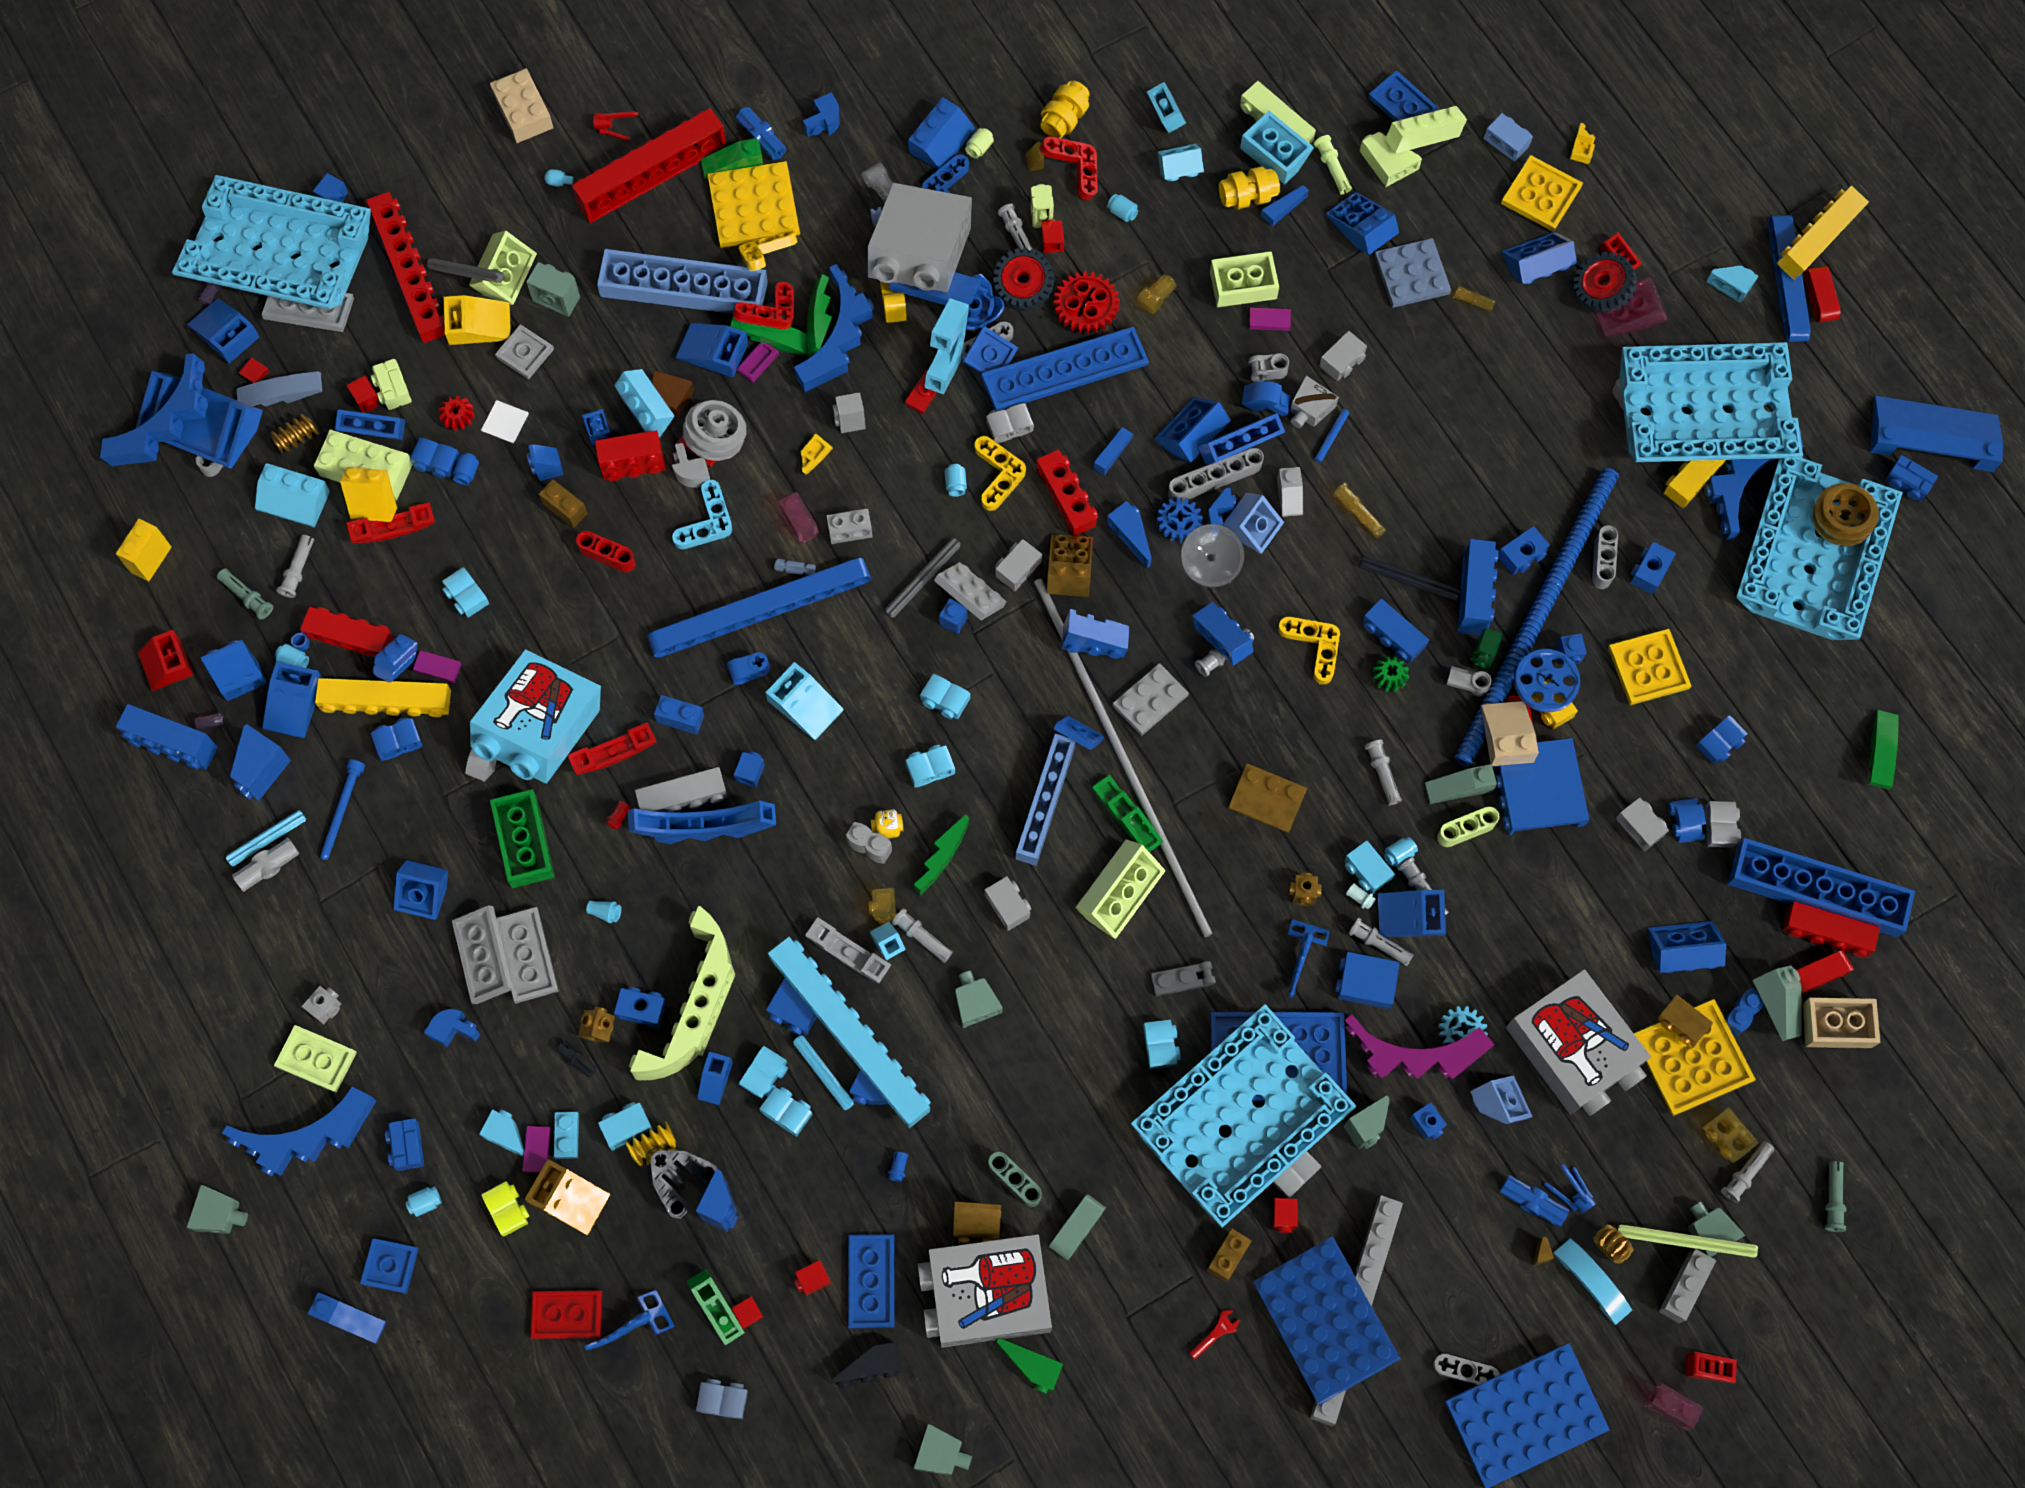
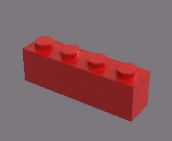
M309 607L300 629L310 639L371 657H375L394 639L389 628L384 625H370L366 620L359 618L353 620L343 613H337V615L329 613V610L322 607H317V609Z
M1794 901L1787 908L1782 931L1788 932L1790 936L1795 938L1804 937L1810 939V942L1821 945L1824 943L1830 945L1834 950H1847L1853 952V955L1864 958L1875 952L1880 927Z

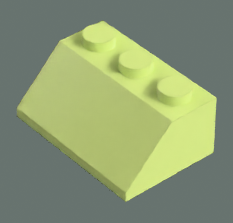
M507 231L495 233L492 235L478 267L501 271L504 274L503 281L495 283L472 278L469 285L486 297L509 302L510 305H513L537 253Z

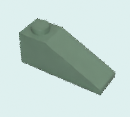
M1492 764L1466 769L1426 782L1425 788L1429 803L1433 804L1493 792L1497 783Z

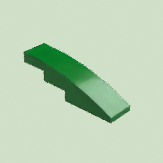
M823 274L815 282L809 302L807 315L809 357H812L820 350L832 318L825 314L831 297L823 294L829 277Z
M733 317L730 327L746 332L752 341L770 344L777 350L809 357L806 333L792 327L789 329H778L737 321Z
M1880 710L1876 711L1870 744L1871 757L1869 767H1871L1869 785L1889 790L1893 786L1898 746L1899 715Z
M1110 775L1091 788L1135 843L1142 844L1148 852H1151L1164 842L1139 807H1135L1127 794L1121 791Z
M964 815L934 843V849L937 852L924 863V869L927 873L914 884V890L920 896L936 881L958 849L969 824V817L967 815Z

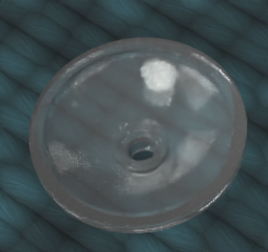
M1208 524L1196 528L1188 535L1182 546L1181 561L1185 572L1193 581L1206 587H1219L1231 582L1241 571L1244 562V549L1240 539L1233 531L1221 525ZM1213 555L1214 561H1209L1207 556Z

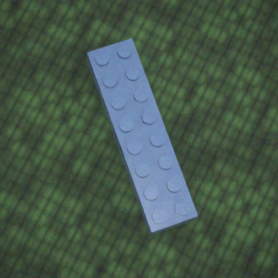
M605 249L597 286L601 297L733 314L735 305L739 302L763 305L768 281L766 270L763 269L750 271L747 267Z

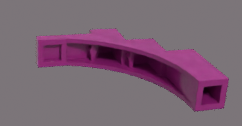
M1350 1015L1345 1020L1348 1023L1346 1029L1353 1037L1358 1035L1363 1041L1360 1045L1367 1054L1371 1052L1374 1054L1367 1060L1370 1064L1367 1068L1375 1077L1379 1075L1381 1078H1384L1404 1062L1405 1066L1402 1068L1410 1078L1415 1076L1418 1079L1439 1062L1440 1066L1438 1069L1446 1078L1451 1076L1454 1079L1494 1046V1043L1479 1027L1468 1036L1446 1046L1432 1049L1403 1048L1372 1036L1353 1015Z

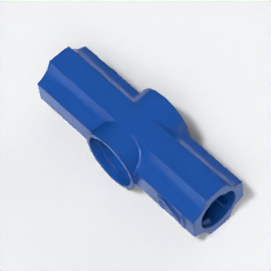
M750 107L742 108L736 116V120L748 132L749 138H758L760 147L772 160H778L783 157L786 147L774 135L771 126L765 120L761 121Z
M1510 1175L1503 1183L1499 1192L1518 1203L1525 1212L1533 1216H1540L1559 1228L1569 1213V1209L1548 1198V1194L1541 1189L1533 1186L1529 1187Z

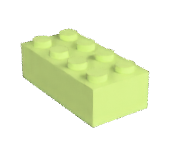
M330 430L314 467L319 476L340 482L346 467L387 470L394 498L397 500L413 464L407 453Z

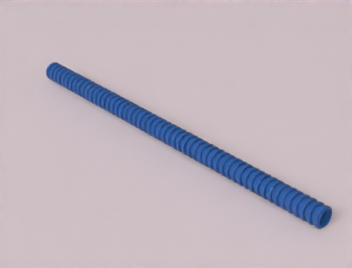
M1603 468L1595 482L1596 484H1594L1585 501V505H1583L1579 513L1580 515L1577 517V521H1575L1566 542H1564L1560 550L1561 552L1558 554V558H1556L1550 570V574H1548L1541 587L1542 590L1539 591V595H1537L1530 609L1531 611L1528 613V617L1525 618V622H1523L1522 628L1519 630L1520 633L1517 634L1514 644H1512L1508 655L1505 657L1506 660L1502 663L1503 666L1500 667V671H1498L1497 677H1495L1488 691L1489 693H1487L1486 699L1483 700L1481 705L1504 703L1507 697L1506 694L1509 693V689H1511L1512 683H1514L1517 667L1522 659L1529 654L1537 634L1540 633V629L1543 627V623H1545L1549 615L1548 613L1551 611V607H1553L1560 593L1559 591H1561L1562 586L1565 584V580H1567L1571 572L1570 570L1573 568V564H1575L1581 552V548H1583L1590 535L1589 533L1592 531V527H1594L1598 519L1597 517H1599L1606 503L1605 501H1607L1611 490L1616 484V480L1619 478V474L1611 468ZM1481 706L1477 712L1478 715L1474 718L1475 721L1472 722L1469 732H1467L1463 743L1460 745V749L1457 751L1458 754L1454 757L1459 764L1466 767L1472 766V761L1475 760V755L1478 754V750L1486 738Z

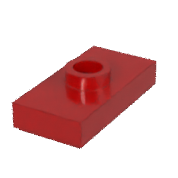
M928 370L924 372L905 401L906 406L921 414L925 412L937 392L925 388Z

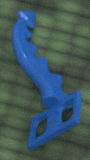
M1294 919L1291 921L1288 934L1302 938L1292 976L1289 998H1292L1295 994L1296 985L1311 943L1315 942L1326 946L1330 932L1329 930ZM1297 925L1303 927L1305 929V932L1299 933L1293 931L1292 926ZM1319 932L1325 934L1326 939L1322 940L1315 938L1313 936V933Z
M654 1290L636 1298L643 1313L634 1317L605 1338L585 1345L584 1349L589 1351L608 1344L626 1335L633 1329L645 1325L647 1322H649L655 1335L675 1326L657 1291ZM652 1295L657 1303V1307L648 1309L643 1298ZM663 1316L668 1327L661 1330L658 1329L654 1318Z

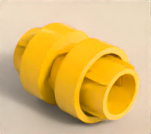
M1069 81L1066 85L1059 86L1052 97L1053 101H1049L1041 112V128L1048 136L1062 138L1063 135H1068L1072 132L1078 123L1077 119L1081 118L1089 107L1088 89L1077 81Z
M1263 166L1250 169L1248 176H1245L1242 171L1228 174L1227 179L1221 180L1219 183V194L1223 205L1226 207L1233 206L1236 210L1249 207L1250 200H1253L1256 205L1268 203L1271 201V197L1277 196L1280 192L1277 173L1272 169L1265 170Z

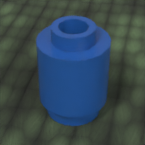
M470 453L459 455L453 471V480L456 483L469 485L473 481L479 465L475 455Z

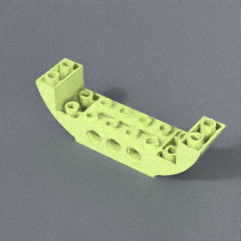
M698 906L696 912H692L689 924H691L690 927L694 937L708 942L705 950L707 956L705 961L699 963L697 969L698 978L696 982L693 981L690 985L688 994L691 995L689 1000L683 1003L680 1010L682 1015L680 1022H676L672 1029L671 1035H673V1039L670 1044H666L663 1051L665 1058L663 1059L641 1050L638 1051L637 1056L633 1055L629 1068H631L630 1071L636 1080H654L667 1077L689 1065L698 1055L703 1056L734 980L735 972L724 936L711 915L700 906ZM706 1003L704 1007H699V1005ZM693 1024H698L695 1028H690Z

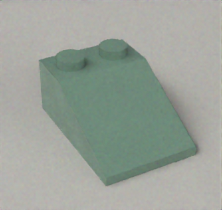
M1792 966L1775 969L1753 980L1782 1041L1802 1035L1800 976Z

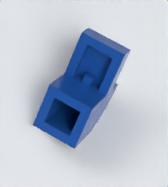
M831 92L815 99L814 108L817 115L803 120L804 132L807 137L818 135L823 130H826L828 135H831L837 130L840 123L839 106Z
M1259 381L1244 386L1242 405L1255 412L1268 408L1281 416L1288 415L1291 396L1281 391L1282 386L1277 383Z
M448 1009L438 1013L424 1032L428 1038L447 1048L456 1032L475 1042L480 1036L476 1029L477 1026L468 1020H465L463 1023L466 1016L462 1011Z

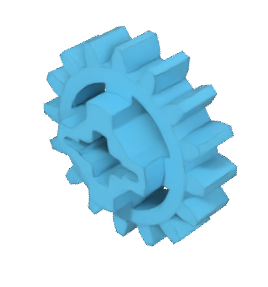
M1457 1006L1455 1013L1450 1009L1447 1012L1448 1016L1444 1015L1441 1018L1444 1023H1440L1438 1028L1443 1031L1438 1036L1445 1038L1442 1045L1452 1044L1455 1042L1452 1038L1459 1041L1479 1027L1482 1030L1486 1029L1487 1024H1481L1483 1016L1478 1018L1475 1016L1477 1010L1470 1013L1469 1007L1466 1006L1461 1011V1008ZM1455 1018V1026L1449 1028L1451 1020ZM1460 1027H1462L1463 1030H1467L1465 1035L1463 1031H1458Z

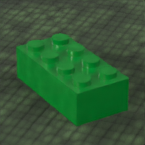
M534 790L490 800L507 880L510 886L516 888L555 878L538 799Z

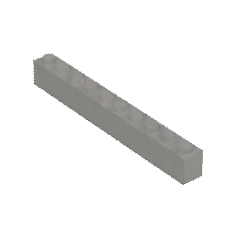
M1382 1195L1377 1199L1354 1274L1371 1306L1403 1205L1402 1202ZM1346 1390L1320 1405L1315 1400L1310 1419L1330 1426L1335 1425Z

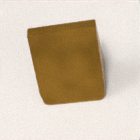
M1037 142L1026 153L1029 171L1042 170L1044 168V155L1040 151V142Z
M1546 1237L1538 1240L1533 1266L1549 1262L1554 1258Z

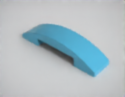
M1571 1238L1553 1253L1562 1265L1576 1276L1600 1304L1599 1308L1614 1325L1632 1311L1623 1295L1609 1277Z

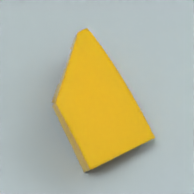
M1580 123L1570 159L1589 164L1595 146L1593 144L1595 137L1593 134L1589 135L1585 130L1586 126L1584 123Z
M817 434L801 450L803 460L802 472L806 475L833 449L832 446Z

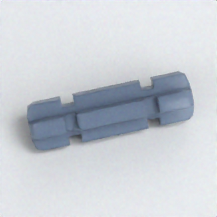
M783 559L775 561L774 568L776 571L783 572L786 570L787 573L799 575L804 573L805 576L815 574L816 565L814 564L805 565V563L789 560L785 562Z

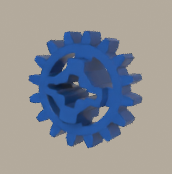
M1177 497L1176 502L1169 499V505L1163 503L1162 510L1158 511L1157 524H1161L1159 525V531H1165L1164 537L1166 538L1170 535L1172 542L1175 538H1178L1179 543H1182L1183 538L1190 541L1191 535L1196 537L1197 530L1201 529L1203 519L1199 515L1200 508L1194 509L1196 503L1188 504L1187 498L1184 502H1181L1180 497Z

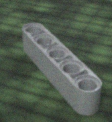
M1257 448L1248 449L1219 462L1174 478L1170 482L1168 497L1174 502L1177 501V497H1180L1181 502H1183L1186 498L1189 500L1260 471L1264 455ZM1249 459H1256L1258 462L1252 463ZM1236 466L1239 470H1232L1230 467ZM1216 473L1219 474L1221 477L1215 478L1211 474ZM1199 481L1201 485H1195L1192 482ZM1180 488L1182 492L1178 493L1173 489Z

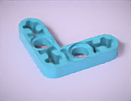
M707 480L701 487L710 520L675 530L672 538L674 545L678 549L691 548L725 538L731 534V520L720 486L715 480ZM709 487L714 489L715 498L711 499L710 492L708 491ZM719 504L723 508L721 512L713 513L711 507ZM721 518L726 529L723 531L721 530L718 519ZM704 528L708 530V534L705 537L697 536V531ZM690 532H693L694 540H692ZM680 535L684 536L685 542H681L679 540Z

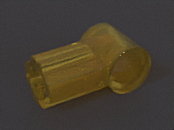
M1164 274L1150 288H1145L1138 295L1136 302L1149 313L1154 314L1163 304V300L1176 289L1177 284L1173 278Z

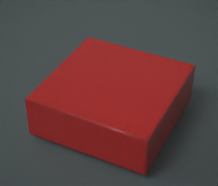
M251 358L240 370L239 374L253 384L262 381L268 374L269 369Z
M752 1296L732 1308L743 1329L763 1318Z

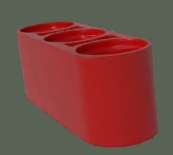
M1827 266L1807 268L1804 271V281L1816 322L1839 320L1841 314L1829 268Z
M583 531L578 534L576 542L582 555L622 572H630L634 569L636 564L634 555L628 547L589 531ZM587 541L592 542L589 546H583ZM605 549L611 550L608 554L601 553ZM624 557L630 558L627 562L620 561Z
M1844 950L1797 970L1800 976L1799 982L1802 994L1854 970Z

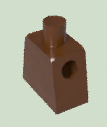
M654 372L653 386L673 415L679 417L694 392L692 381Z

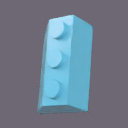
M1270 111L1242 135L1240 146L1245 153L1266 170H1275L1279 181L1284 185L1299 171L1314 148Z
M642 369L623 372L614 385L644 432L658 430L660 437L674 418L673 413Z
M266 463L258 480L255 509L315 527L330 490L323 480Z

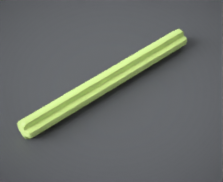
M1619 1225L1618 1231L1624 1237L1754 1258L1757 1257L1758 1246L1628 1225Z

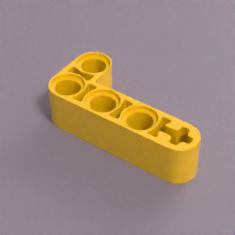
M880 281L886 323L906 321L904 293L890 290V283Z

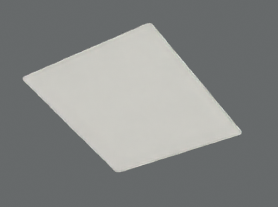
M496 401L481 431L514 443L529 413Z

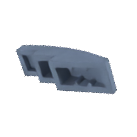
M317 371L294 374L237 388V400L250 406L262 404L265 407L280 401L291 403L322 392L321 373Z

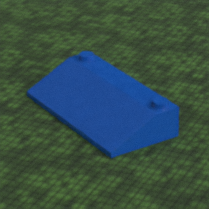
M151 372L136 428L147 422L161 410L176 390L181 378L167 373ZM203 387L201 394L207 398L208 403L205 418L184 420L181 440L164 442L225 467L232 468L256 433L263 410Z
M1881 396L1874 397L1870 453L1891 456L1897 447L1973 459V469L1994 472L2002 463L2003 439L1998 415Z

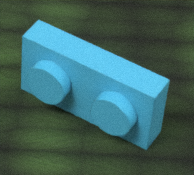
M578 1112L555 1113V1159L578 1158Z

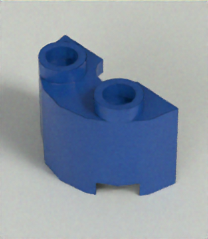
M1697 798L1671 801L1668 804L1669 815L1675 818L1676 824H1673L1672 830L1674 836L1677 837L1678 843L1699 841L1705 838L1706 834L1703 833L1702 825L1706 824L1705 813L1702 804L1697 805Z

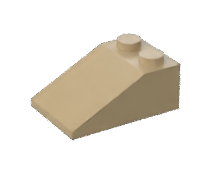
M1525 702L1481 705L1492 766L1534 763L1539 752L1535 731Z

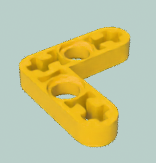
M788 230L744 243L739 246V250L748 270L755 271L766 266L763 254L797 243V238L794 230Z
M982 436L975 442L976 454L1001 472L982 494V506L988 511H993L1002 504L1025 477L1026 466L1020 459L991 438ZM980 444L983 446L988 444V449L984 448L981 450ZM1002 454L1006 457V460L998 463L994 459L996 455ZM1019 467V468H1020V473H1019V472H1016V473L1014 474V473H1013V468H1014V469H1017V468ZM1006 481L1010 486L1002 490L998 487V483ZM996 492L997 495L994 498L995 503H987V497L991 499Z
M1294 617L1283 618L1278 626V632L1282 637L1318 644L1314 679L1319 684H1328L1332 680L1340 637L1338 627L1333 624ZM1286 624H1290V631H1286ZM1298 625H1301L1300 630H1299V634H1298V633H1296V632H1297V627H1298ZM1310 626L1314 629L1315 633L1312 636H1307L1304 634L1303 629ZM1319 629H1322L1320 637H1317ZM1328 631H1332V635H1334L1331 639L1328 638ZM1323 650H1330L1333 657L1325 659L1322 657L1321 652ZM1323 664L1327 665L1326 674L1328 675L1325 678H1322L1320 674Z

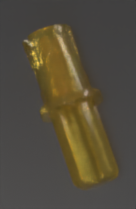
M1458 286L1454 296L1455 299L1471 304V307L1476 305L1492 311L1495 305L1494 300L1479 295L1478 291L1473 292L1461 286Z

